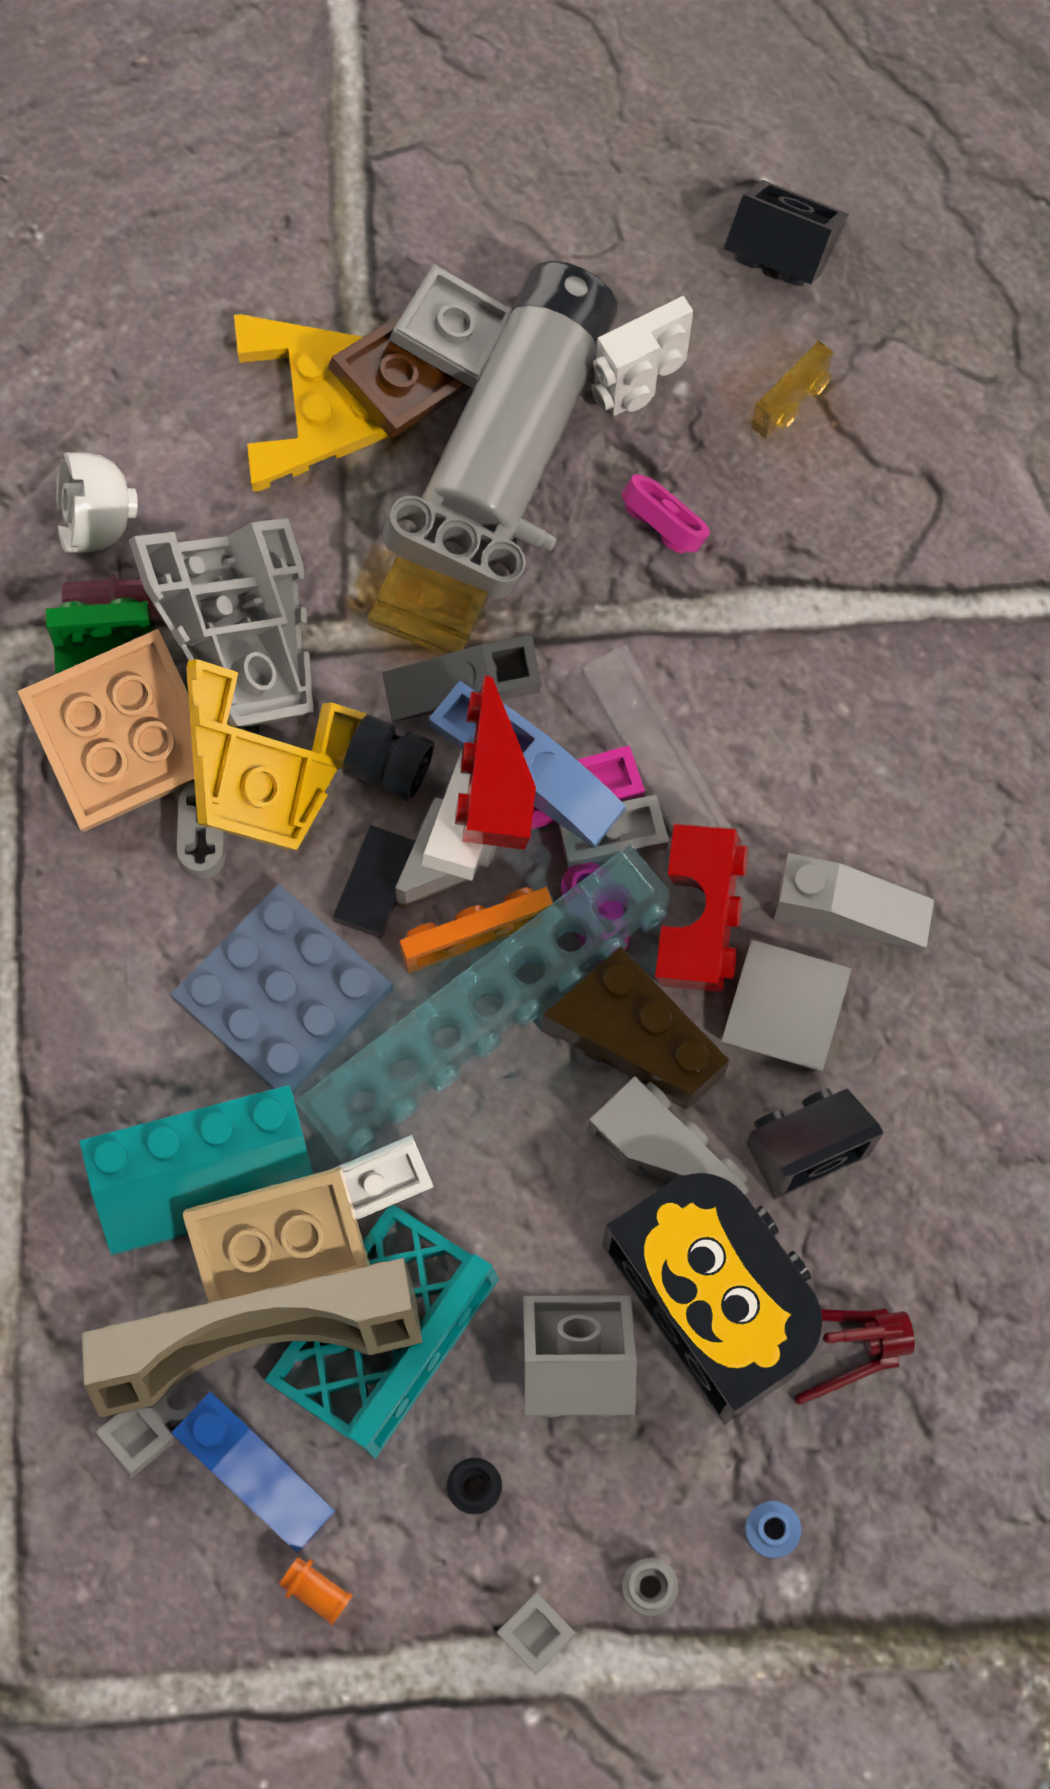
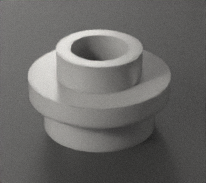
M645 1558L635 1562L626 1571L622 1582V1592L626 1603L632 1610L644 1616H656L666 1612L675 1602L678 1594V1581L674 1571L668 1564L659 1559ZM653 1577L659 1582L660 1593L657 1597L646 1598L641 1594L639 1584L643 1578Z

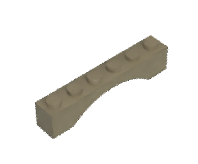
M401 1258L388 1262H378L367 1267L336 1274H327L311 1280L280 1287H271L255 1293L229 1299H219L199 1306L163 1312L156 1316L121 1324H111L104 1328L83 1332L84 1387L99 1418L153 1406L170 1389L198 1369L229 1354L258 1345L285 1341H319L345 1346L366 1355H373L423 1343L415 1291L405 1260Z

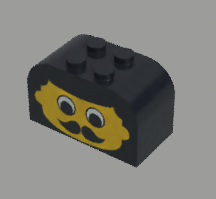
M695 1173L671 1181L608 1223L605 1228L602 1247L724 1425H726L787 1383L798 1373L818 1345L822 1331V1313L816 1295L806 1282L811 1279L808 1268L794 1251L787 1254L775 1238V1235L779 1233L778 1227L767 1210L761 1205L755 1209L746 1195L725 1178L713 1174Z

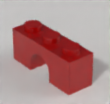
M682 824L673 825L667 875L675 886L693 887L702 891L706 896V905L701 917L689 926H661L655 978L661 986L723 992L725 978L733 979L736 948L729 947L731 927L739 928L742 915V897L735 896L737 876L745 877L748 863V846L741 845V839L736 829Z

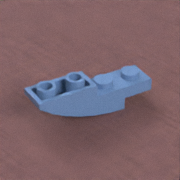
M459 681L428 720L432 729L463 750L464 742L474 743L476 724L466 722L470 692L474 690ZM504 704L536 785L534 806L595 848L626 810V805L565 749Z

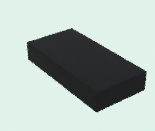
M370 825L333 914V921L382 939L397 902L396 885L416 841Z

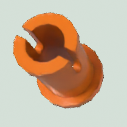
M297 1557L278 1585L287 1591L284 1595L287 1599L293 1595L325 1618L330 1625H333L353 1595L350 1592L347 1593L311 1567L314 1563L313 1560L309 1559L306 1563Z

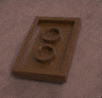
M403 313L332 356L327 367L391 439L471 388L389 341L392 331Z

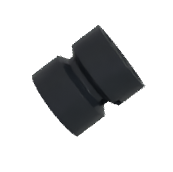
M367 714L357 727L347 749L342 769L343 775L366 785H372L380 781L383 792L406 802H411L420 789L429 769L435 749V742L410 731L399 736L396 733L395 725Z

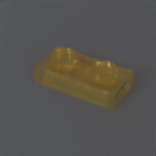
M818 340L756 403L751 428L767 439L778 426L781 429L788 427L798 415L801 409L800 404L809 394L813 397L818 396L829 383L832 377L829 368L833 351Z

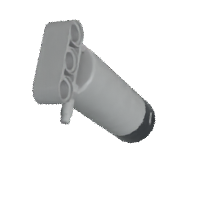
M552 260L538 263L529 272L423 497L404 496L391 507L383 529V539L388 549L409 561L491 599H501L508 596L524 572L526 564L525 555L521 548L512 542L514 537L536 548L541 547L547 551L553 549L557 540L556 537L546 533L545 529L524 520L523 516L593 367V361L596 359L598 337L609 332L617 315L618 302L612 290L599 277L571 263ZM410 520L417 525L419 532H406L400 528L397 521ZM453 541L458 543L463 548L464 554L456 555L450 553L444 547L443 542ZM495 562L502 564L507 568L509 576L502 577L496 575L491 571L488 564Z

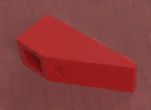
M484 676L480 692L471 691L469 696L466 722L474 723L476 726L474 743L464 742L460 773L470 774L468 794L458 793L454 825L464 826L462 842L525 850L531 837L536 785L494 679L491 676Z

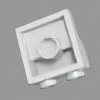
M684 296L598 337L596 359L593 361L595 378L594 384L591 385V390L596 403L602 411L609 410L614 417L626 410L633 412L641 409L655 396L657 375H669L679 369L684 361H686L693 309Z

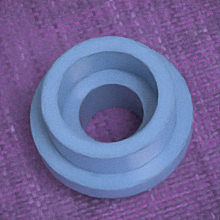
M768 1501L758 1505L751 1511L746 1520L745 1534L749 1545L756 1553L766 1558L776 1559L788 1555L796 1548L801 1537V1523L795 1511L788 1505L777 1501ZM769 1519H776L783 1525L784 1533L778 1540H772L764 1533V1524Z

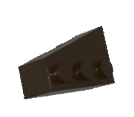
M621 946L548 1009L542 1017L541 1031L555 1039L558 1037L577 1047L597 1062L601 1060L628 1075L630 1080L636 1077L644 1086L649 1082L653 1083L666 1095L669 1101L686 1110L725 1076L730 1059Z

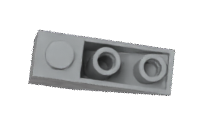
M636 1077L632 1078L589 1120L588 1133L626 1170L667 1183L688 1174H713L732 1182L747 1197L750 1189L744 1184L747 1181V1177L743 1171L727 1157L720 1161L706 1147L709 1140L702 1130L688 1119L682 1123L668 1109L671 1103L666 1095L651 1082L644 1086Z

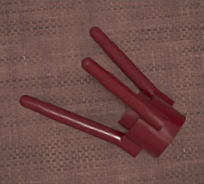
M887 1308L871 1311L821 1309L822 1321L863 1323L862 1328L825 1333L823 1336L825 1343L863 1340L868 1356L877 1355V1359L797 1394L794 1398L795 1403L799 1405L878 1371L899 1367V1356L911 1355L915 1350L914 1331L907 1312L888 1313Z

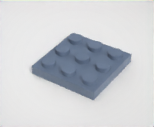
M278 884L171 993L173 1001L271 1089L290 1085L294 1094L393 990V983Z

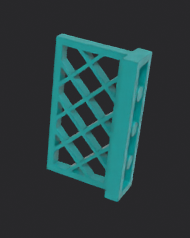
M395 1205L387 1207L363 1243L368 1260L375 1250L377 1251L378 1258L369 1260L370 1266L378 1262H388L404 1258L405 1263L417 1261L421 1287L414 1288L415 1297H423L426 1315L420 1322L423 1343L403 1347L402 1349H394V1361L387 1371L366 1375L363 1353L354 1350L358 1377L328 1383L324 1356L353 1349L335 1344L323 1346L322 1342L314 1341L315 1348L306 1349L311 1341H292L264 1380L272 1388L350 1440L373 1459H376L500 1280L492 1264L476 1254L472 1256ZM397 1222L412 1232L415 1250L385 1257L383 1239L394 1223ZM421 1238L433 1245V1247L422 1249ZM448 1255L461 1264L449 1281L428 1285L424 1259ZM440 1293V1295L432 1305L430 1295ZM316 1358L320 1385L297 1390L284 1381L296 1362ZM378 1383L369 1395L368 1385ZM360 1387L362 1407L348 1425L333 1414L330 1393ZM322 1395L323 1407L310 1399V1397Z

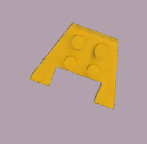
M242 314L234 315L239 363L282 358L290 359L298 438L247 444L253 492L271 487L270 482L288 474H292L295 477L309 471L310 465L335 455L338 459L389 437L327 368L332 356L363 337Z
M199 659L188 660L186 671L198 825L285 850H297L328 796L325 791L338 769H343L344 759L352 737L367 714L332 702L322 703L312 751L228 726L227 721L238 672Z

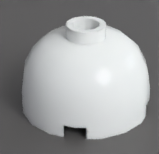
M65 452L63 454L65 459H60L56 487L57 510H62L64 522L68 523V528L58 525L62 548L65 553L101 551L121 538L125 532L128 518H136L138 507L135 488H127L124 474L109 459L90 453Z

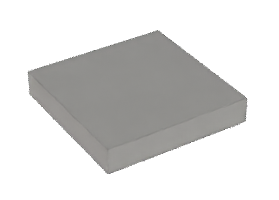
M433 264L393 329L389 341L474 389L512 309Z

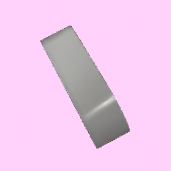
M192 781L180 792L178 800L177 854L180 865L186 874L197 879H207L219 873L224 866L226 858V832L198 825L196 809L194 806H190L196 804L195 781ZM198 836H205L209 852L214 853L206 855L205 863L197 864L194 856L188 854L197 851Z

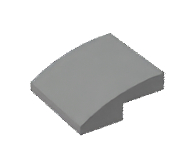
M751 938L721 1042L823 1072L852 968Z

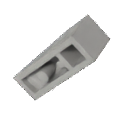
M788 853L781 874L773 921L925 951L934 899L841 863Z

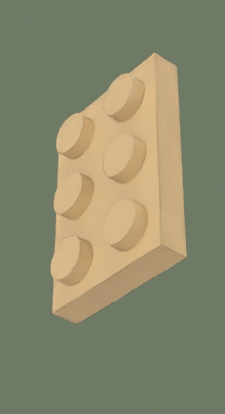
M342 1167L185 1209L182 1213L208 1303L219 1299H229L263 1291L271 1287H280L311 1280L327 1274H336L370 1266Z

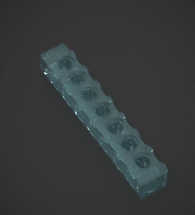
M629 844L295 1101L297 1106L338 1160H341L347 1154L351 1158L362 1154L376 1141L377 1137L374 1133L390 1121L397 1125L406 1120L418 1109L419 1104L416 1101L433 1088L436 1092H440L450 1086L461 1075L458 1068L474 1056L478 1060L487 1057L501 1045L503 1039L500 1036L516 1023L520 1028L531 1023L543 1012L544 1006L542 1003L556 992H559L561 996L567 994L586 977L583 971L598 960L603 962L620 946L624 949L627 946L624 940L639 928L643 932H647L660 923L668 914L665 908L669 906L670 890L633 846ZM614 900L622 903L627 911L622 917L610 920L601 916L598 909L603 903ZM567 932H577L586 940L583 947L572 952L561 949L557 945V941ZM528 963L537 964L545 971L543 977L532 984L523 983L516 978L518 969ZM486 995L497 996L503 1001L502 1008L492 1016L480 1015L474 1010V1007L481 997ZM444 1027L456 1028L461 1032V1038L455 1046L443 1049L433 1044V1037L438 1030ZM403 1059H411L419 1064L417 1074L408 1081H398L391 1077L393 1066ZM362 1091L374 1093L377 1096V1100L371 1111L365 1114H356L349 1110V1103L355 1094Z

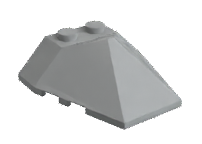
M288 518L251 522L226 537L178 542L175 532L134 536L129 539L143 587L187 659H199L238 672L227 721L229 726L242 728L305 716L313 712L309 652L303 651L301 626L307 624L306 608L300 607L298 585L300 581L304 580V566Z

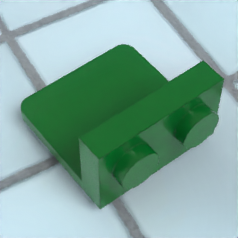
M118 598L111 601L110 604L88 605L84 602L72 601L63 603L57 608H45L46 628L54 646L55 674L155 630L148 601L139 602L133 598Z

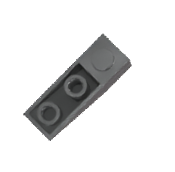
M532 634L477 645L382 672L392 722L433 714L459 681L474 691L480 692L484 676H491L502 700L539 693L542 686Z

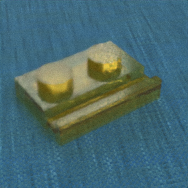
M396 556L378 593L375 606L368 614V625L443 655L463 650L467 641L469 642L488 601V591Z

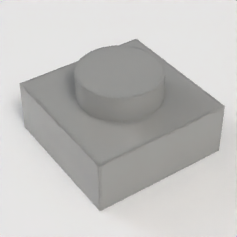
M538 1592L496 1632L535 1675L576 1635L573 1629Z

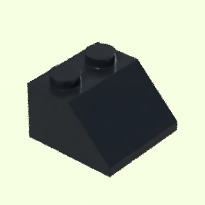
M761 180L742 195L723 249L734 253V260L747 267L758 269L761 265L779 271L777 277L789 284L804 286L805 282L812 284L820 277L849 214Z
M830 1088L820 1090L801 1102L804 1107L786 1116L783 1110H777L754 1122L756 1129L751 1131L747 1140V1146L774 1200L868 1158L884 1132L880 1124L848 1088L832 1094Z

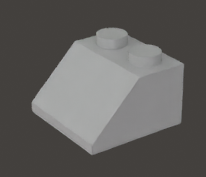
M631 1295L523 1296L525 1416L598 1415L612 1417L615 1415H635L637 1358Z

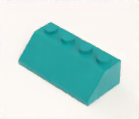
M290 1085L79 1140L92 1197L112 1256L188 1236L182 1214L185 1209L313 1175Z

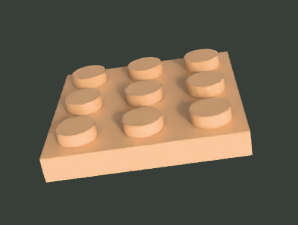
M159 629L18 691L82 832L181 789L194 781L188 692Z

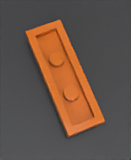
M531 887L521 888L505 896L503 903L486 909L483 905L471 906L460 911L455 916L456 920L437 927L435 923H425L411 929L406 934L407 938L399 940L401 957L408 974L553 921L554 904L547 887L533 891Z

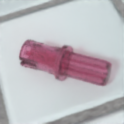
M109 574V580L65 582L62 585V604L78 601L88 605L110 604L111 601L118 598H133L139 602L148 601L149 607H155L143 587L141 578L116 579L115 574Z

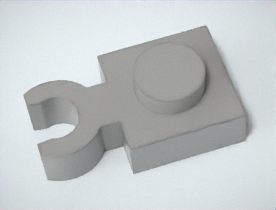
M179 1383L150 1408L144 1407L118 1413L95 1432L96 1439L130 1479L174 1444V1437L167 1428L178 1426L197 1406L192 1401L181 1410H174L169 1407L167 1401L179 1391Z

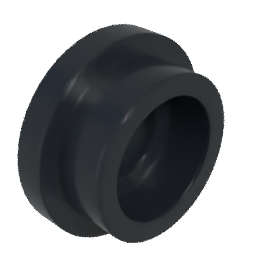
M481 1458L465 1459L455 1465L448 1476L447 1493L449 1499L463 1513L470 1515L483 1514L492 1509L501 1496V1476L495 1466L487 1460ZM470 1477H479L485 1483V1490L478 1497H471L464 1491V1483Z

